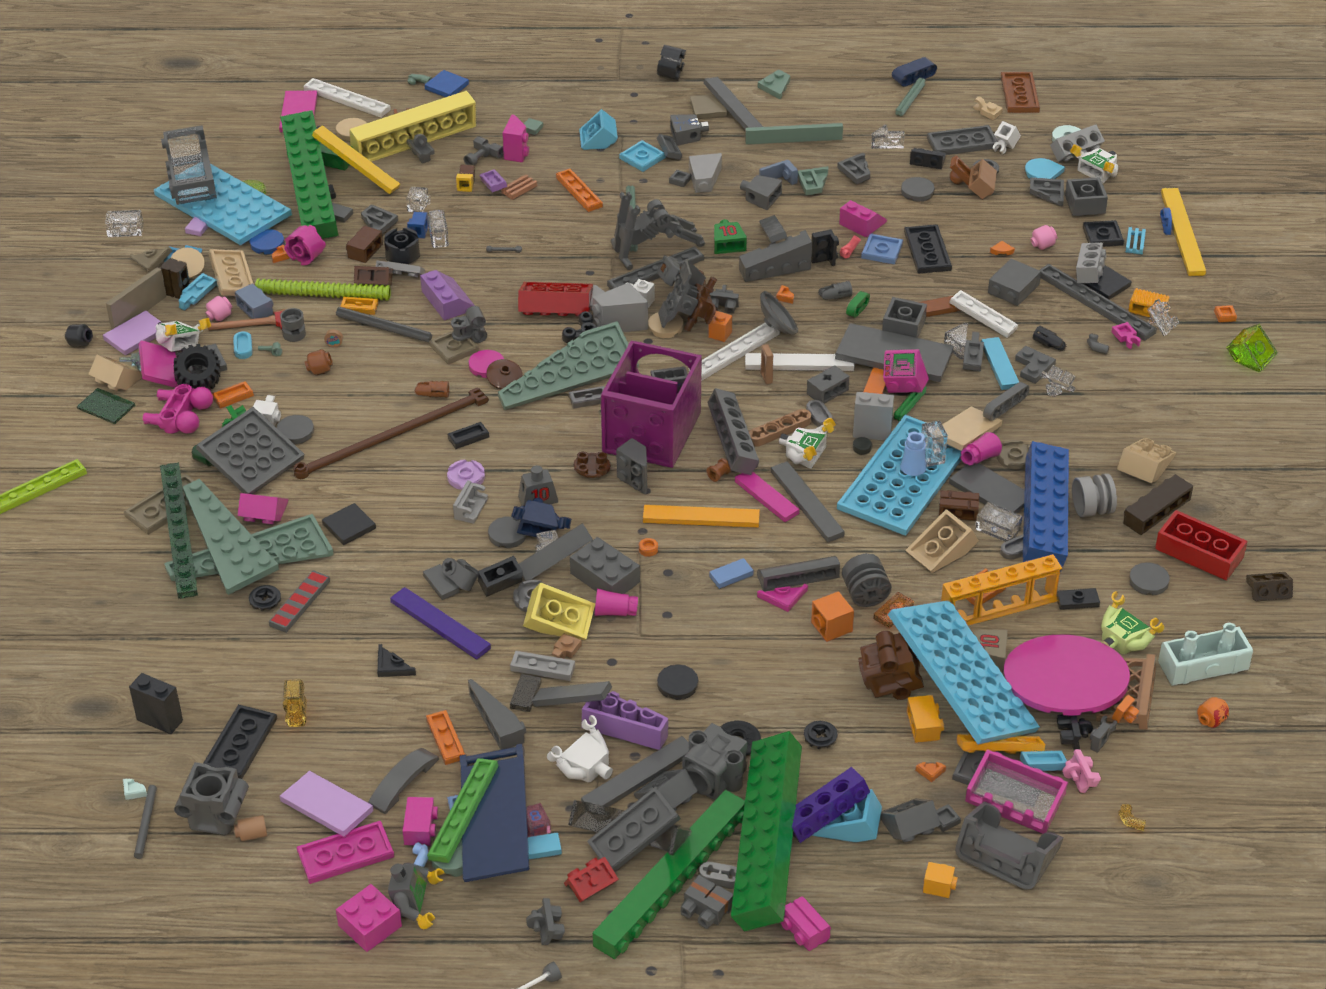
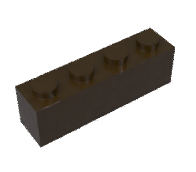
M1176 474L1169 479H1165L1157 488L1154 487L1147 495L1140 497L1137 502L1125 509L1123 524L1139 535L1144 534L1190 501L1193 485Z

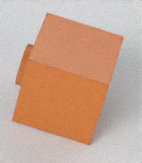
M839 591L812 601L811 623L826 642L853 632L854 610Z

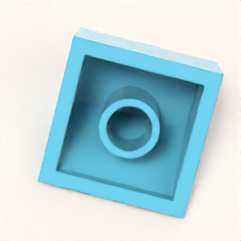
M602 109L579 129L581 148L583 150L605 149L614 144L618 139L615 119Z

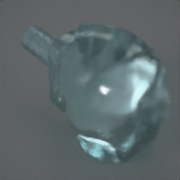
M139 352L131 353V357H119V362H131V366H137L141 371Z

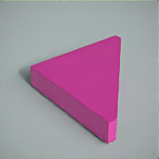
M804 584L802 587L790 588V586L775 588L774 591L766 592L759 590L757 597L789 612L808 591V585Z

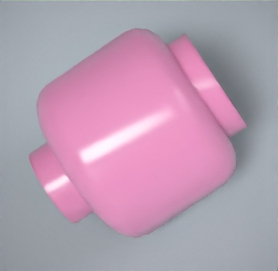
M1043 225L1033 230L1030 240L1034 247L1045 250L1055 244L1057 234L1052 226Z
M216 296L206 304L207 311L205 313L211 321L214 319L217 322H221L231 315L232 305L225 296Z

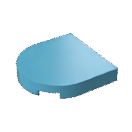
M1044 158L1032 159L1025 166V172L1029 179L1031 177L1056 179L1065 171L1064 166Z

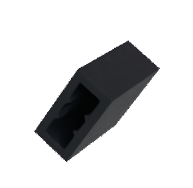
M141 673L129 686L137 721L172 734L183 721L177 688Z

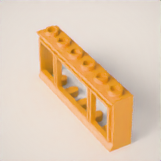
M1052 554L944 583L941 602L949 600L955 606L956 601L975 596L973 615L967 616L963 610H958V613L968 626L1057 602L1056 595L1062 567ZM1046 577L1045 590L1048 594L1040 596L1034 590L1035 580ZM1027 582L1024 601L1018 595H1013L1011 597L1012 604L1003 606L1000 600H994V609L985 611L983 608L984 593Z

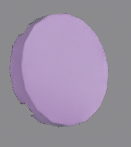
M466 460L454 462L448 468V482L454 488L461 490L467 480L481 485L485 479L484 468L474 460H471V462H466Z

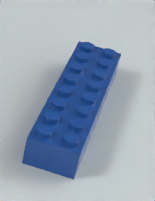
M1034 441L1031 442L1025 459L1023 562L1053 554L1063 568L1067 559L1069 449Z

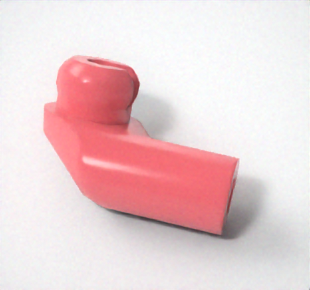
M854 235L850 242L840 249V256L845 259L849 258L861 239Z

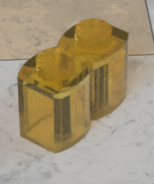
M301 679L285 680L283 708L285 710V721L289 727L305 726L307 699L304 695L305 686Z

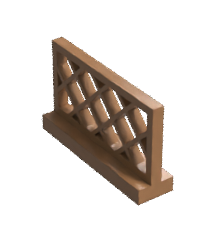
M1147 654V659L1123 658L1130 671L1129 682L1136 679L1139 684L1134 687L1129 684L1126 694L1120 701H1123L1127 695H1135L1137 699L1134 700L1132 706L1137 708L1139 713L1132 723L1139 724V729H1148L1156 675V655ZM1133 666H1142V668L1136 672H1134L1131 669V667ZM1113 705L1109 708L1115 712L1117 707ZM1104 710L1097 712L1096 721H1101L1104 715L1107 716V722L1114 721L1111 719L1114 712L1110 715L1102 714ZM1123 717V719H1122L1119 723H1129V722H1127V721L1124 719V717Z

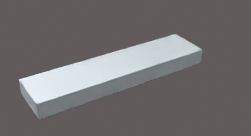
M961 290L950 299V304L1006 338L1018 328V324Z

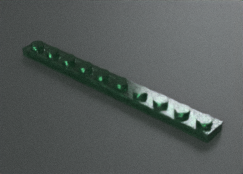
M179 462L160 465L178 599L198 596Z

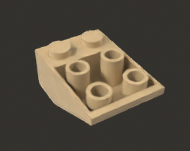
M1143 438L1124 448L1117 470L1153 483L1160 478L1177 452L1172 451V448L1169 446H1160L1154 444V441L1151 439Z

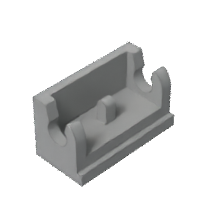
M467 480L453 504L454 519L472 524L475 523L488 500L487 494L477 491H484L485 487L483 485Z

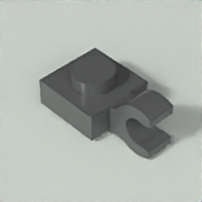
M1106 715L1101 718L1099 728H1094L1090 735V740H1092L1090 749L1097 753L1117 726L1116 720L1112 724L1106 723Z

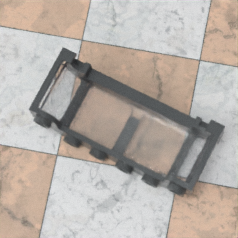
M203 125L163 132L164 138L161 139L163 149L166 148L168 161L165 163L172 199L176 200V204L217 198Z

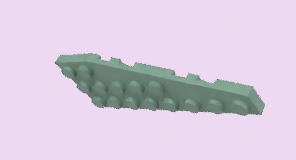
M618 321L584 331L574 341L571 340L564 348L557 350L537 364V367L524 373V376L517 381L514 380L498 392V397L504 410L610 378L629 345Z

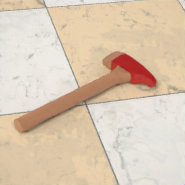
M286 309L273 311V316L265 318L211 323L208 331L265 324L276 325L282 330L280 314Z

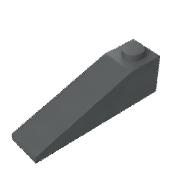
M468 680L469 695L500 750L525 743L524 734L526 733L524 723L522 721L519 722L512 711L474 680Z

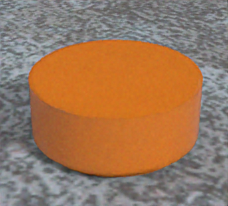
M652 538L641 540L639 542L640 554L646 557L656 555L658 552V542Z

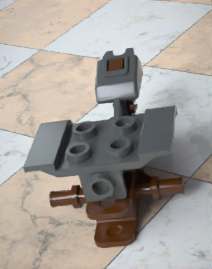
M664 255L662 264L658 266V275L669 286L674 284V289L672 293L668 294L666 301L663 302L658 312L662 327L665 328L667 322L674 319L678 311L691 315L688 316V322L684 327L686 331L691 332L694 323L698 322V317L703 318L706 324L709 325L716 313V307L712 302L710 293H713V287L717 279L710 277L706 284L704 272L697 269L688 259L680 267L676 258Z

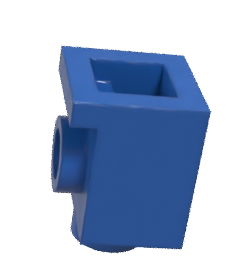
M414 212L413 217L407 222V228L416 231L418 238L426 237L428 230L427 212Z

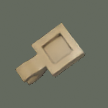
M982 97L974 99L978 104L974 105L973 108L979 110L981 115L995 120L1002 114V107L991 102L986 104Z

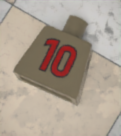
M1008 630L974 631V635L988 652L995 665L1000 669V672H1004Z

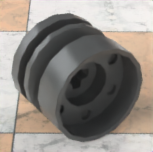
M868 553L857 555L846 562L842 568L843 580L856 605L861 607L875 606L889 596L892 585L879 557Z

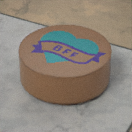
M336 329L328 330L324 338L325 343L330 347H339L343 341L342 333Z

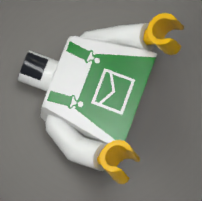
M1073 144L1070 153H1073L1079 159V172L1091 178L1100 177L1102 184L1110 176L1115 177L1117 175V154L1114 151L1106 152L1097 148L1091 152L1084 153L1081 151L1082 148Z
M210 319L199 320V324L194 327L179 321L159 322L156 325V340L171 352L181 350L184 347L187 349L188 345L195 347L198 344L199 334L203 332V329L211 327Z
M827 418L823 425L816 429L796 428L792 436L782 433L779 444L786 446V456L794 464H801L811 469L826 448L827 432H833L836 423L832 418Z

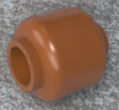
M323 349L309 353L307 361H305L307 371H311L314 375L328 372L333 365L330 353Z

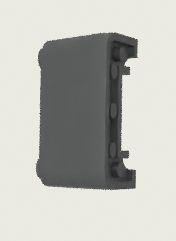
M984 801L964 818L955 848L957 856L961 860L1020 888L1032 889L1039 882L1060 849L1064 837L1052 832H1045L1039 838L1038 843L999 826L1001 820L999 809Z

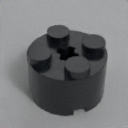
M664 45L660 54L662 56L657 66V74L662 77L679 80L685 62H682V59L685 58L686 50Z
M397 228L385 234L384 245L387 261L409 265L420 257L418 234L413 229L403 228V230L397 231Z

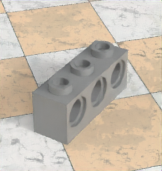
M1095 124L1057 138L1050 147L1058 162L1064 160L1068 162L1075 157L1073 153H1070L1073 144L1082 148L1081 151L1085 153L1101 148L1100 146L1105 140Z
M1103 243L1081 244L1076 266L1077 283H1098L1099 277L1103 276L1106 260V249H1103Z

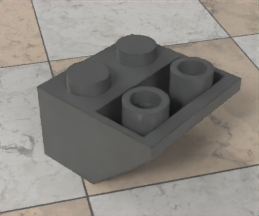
M631 438L616 449L617 478L629 484L635 490L646 494L648 493L646 446Z

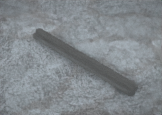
M338 307L336 315L344 319L429 342L432 339V334L428 331L343 307Z

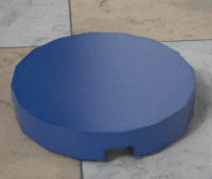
M266 229L250 239L252 250L259 254L260 252L272 254L277 250L278 246L285 243L283 234L273 229Z

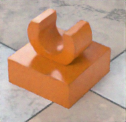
M1127 695L1118 705L1111 719L1119 723L1124 717L1127 722L1132 724L1139 713V710L1132 706L1135 699Z

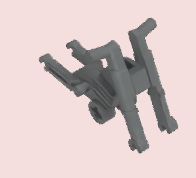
M628 191L626 196L623 192L620 193L621 203L619 213L617 214L615 238H612L610 242L613 249L617 253L620 252L619 259L627 270L633 268L632 263L628 259L631 244L637 245L647 239L652 240L659 232L665 233L668 238L676 235L679 238L697 244L699 247L706 244L702 235L695 233L697 229L693 222L670 215L660 200L654 199L650 201L647 205L648 211L644 210L643 213H640L641 210L638 205L635 206V209L630 205L632 199L630 192Z

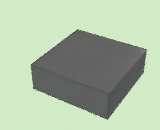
M676 170L669 178V183L685 187L691 180V174Z
M949 804L936 810L941 824L938 827L942 832L961 823V818Z

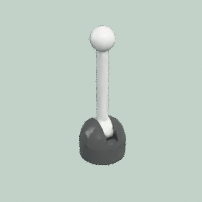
M553 961L544 967L542 976L517 989H527L544 979L549 982L557 981L562 978L561 972Z

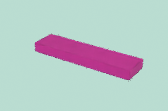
M754 472L751 475L741 473L735 476V483L782 521L787 522L799 514V508Z

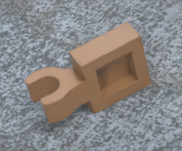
M564 633L555 643L552 655L562 659L566 656L572 658L582 646V640Z

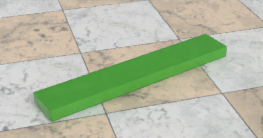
M480 758L476 760L427 854L430 861L450 862L499 766L496 760Z

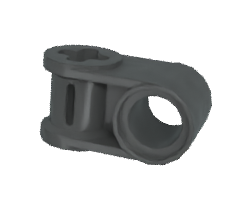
M447 558L443 561V573L461 589L471 591L478 577V570L463 559Z

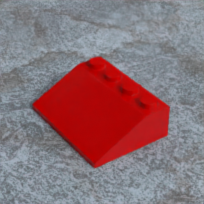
M524 281L518 291V312H523L524 315H532L533 312H540V315L558 313L559 316H568V313L579 316L584 311L590 312L593 284Z

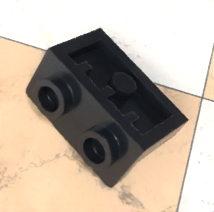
M922 148L911 150L910 165L935 169L943 168L946 153L924 150Z
M832 229L812 233V264L829 261L831 266H835L836 259L838 258V237L834 235Z

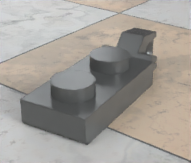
M972 332V339L966 340L963 369L981 371L984 342L979 341L980 332Z

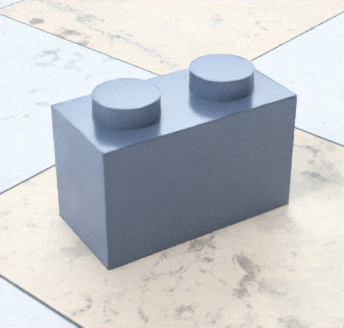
M253 283L235 291L237 306L251 319L265 318L273 315L272 307L274 304L272 299L267 297Z

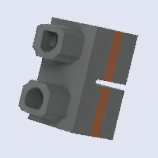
M698 875L684 893L681 915L686 918H691L694 913L700 915L698 923L706 929L713 923L719 925L723 915L731 912L733 893L718 885L715 887V883Z

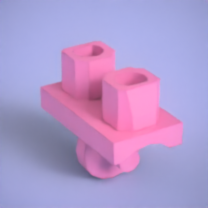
M1075 749L1073 757L1065 763L1066 766L1062 772L1064 777L1072 778L1075 781L1080 793H1086L1089 787H1097L1101 777L1099 773L1091 772L1093 767L1091 757L1083 756L1081 750Z

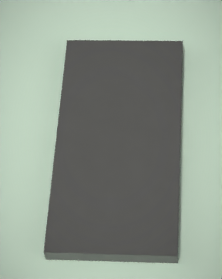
M850 323L835 353V359L884 370L886 350L919 349L929 380L941 382L954 346Z

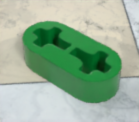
M860 291L848 304L846 314L856 318L868 305L870 294Z

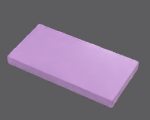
M308 771L280 795L281 802L343 837L374 811L373 805L311 771Z

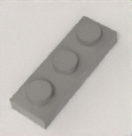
M515 651L510 664V671L567 681L571 680L575 669L574 660Z

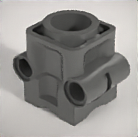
M713 723L704 732L696 730L690 733L689 751L682 758V769L687 770L698 790L697 793L716 800L725 789L730 792H737L743 787V773L747 770V741L738 736H731L725 733L721 727Z
M194 762L175 804L174 811L177 815L188 819L191 830L226 835L232 830L249 785L246 781L238 778L237 769L215 768L207 764Z

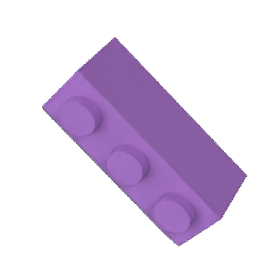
M437 270L420 275L422 293L444 321L465 314L469 307L475 306L453 278Z

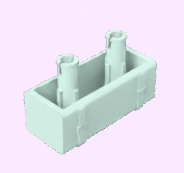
M1225 623L1223 629L1200 635H1197L1195 631H1187L1185 638L1162 642L1158 661L1168 681L1173 686L1249 670L1253 649L1240 627H1236L1233 623Z

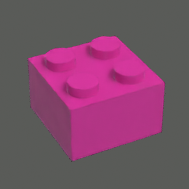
M372 884L336 909L338 926L366 952L402 927L400 909Z

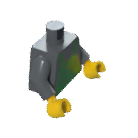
M412 863L393 865L390 869L391 878L388 887L392 903L400 909L401 917H406L412 921L417 920L421 929H428L433 925L431 922L435 920V916L430 912L423 916L420 915L427 885L426 877L431 884L435 885L443 881L438 876L444 874V871L438 868L430 872L428 868Z

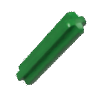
M925 386L922 392H911L894 412L893 418L901 421L904 415H907L926 393L927 387Z

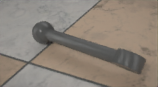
M487 246L486 251H515L520 253L522 247Z

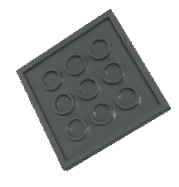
M254 407L196 446V449L245 494H254L304 459L305 455Z

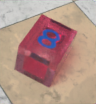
M541 803L527 806L528 837L551 834V823Z

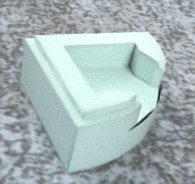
M123 779L126 800L147 796L146 788L143 784L135 782L134 779Z

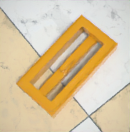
M343 297L340 307L375 315L378 299Z

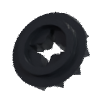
M271 585L256 587L249 594L250 605L254 609L259 608L261 611L265 608L270 610L272 606L277 607L278 602L281 601L280 591Z
M826 721L811 722L804 729L805 742H809L811 747L817 746L818 749L822 746L828 749L830 744H835L838 736L835 726ZM824 734V737L817 738V735Z

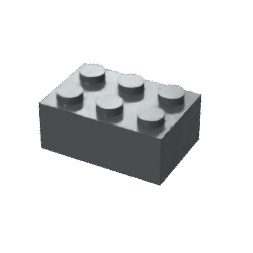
M596 537L570 556V574L596 592L598 588L609 592L625 594L640 583V565L599 537Z

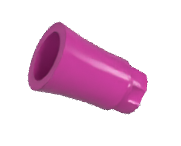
M986 432L961 451V459L965 464L973 465L983 460L997 457L1002 451L1001 441L994 433Z
M597 588L594 616H636L638 597Z

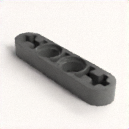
M1023 382L1017 383L989 402L984 409L983 417L991 421L997 419L1024 400L1029 393L1030 386Z

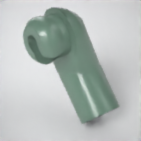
M410 74L407 82L411 85H415L416 81L426 84L432 78L422 74Z

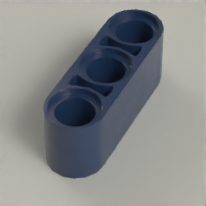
M922 57L895 68L892 72V78L905 87L914 84L918 78L926 79L933 76L937 71V65L928 58Z

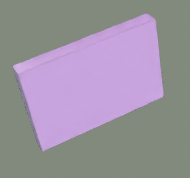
M144 311L103 334V339L122 354L127 355L139 348L141 340L150 342L155 339L156 325L161 321L147 311Z

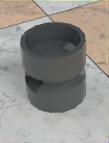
M297 308L284 310L280 314L284 339L290 342L302 340L306 336L303 312Z

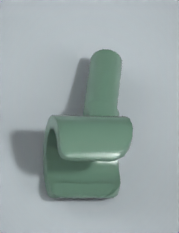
M279 342L273 343L272 346H258V350L271 351L274 356L282 354Z

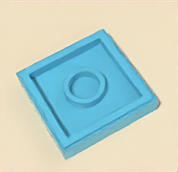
M643 140L619 154V159L642 172L666 158L664 152Z

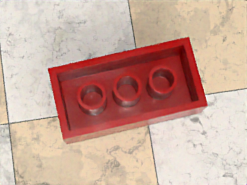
M1175 510L1158 532L1155 549L1227 581L1243 560L1248 541Z

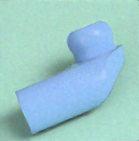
M417 842L412 851L418 855L414 864L424 867L428 860V846Z

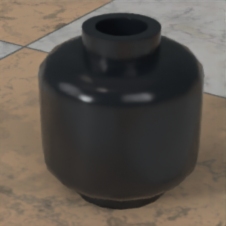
M72 324L68 326L65 332V340L71 347H85L89 345L93 338L92 330L86 324Z

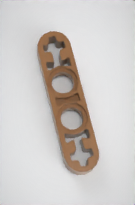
M800 409L751 429L749 434L753 445L758 447L780 438L782 433L790 434L796 428L807 427L811 423V413L806 409ZM784 423H790V424H792V425H791V426H785V425H783V424H784Z

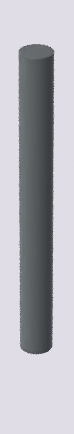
M150 785L147 791L134 857L137 859H141L144 853L157 791L155 785Z

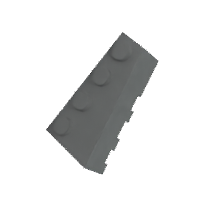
M806 230L800 232V235L795 237L791 235L780 243H771L765 249L758 248L739 256V271L744 281L749 282L811 270L812 241Z

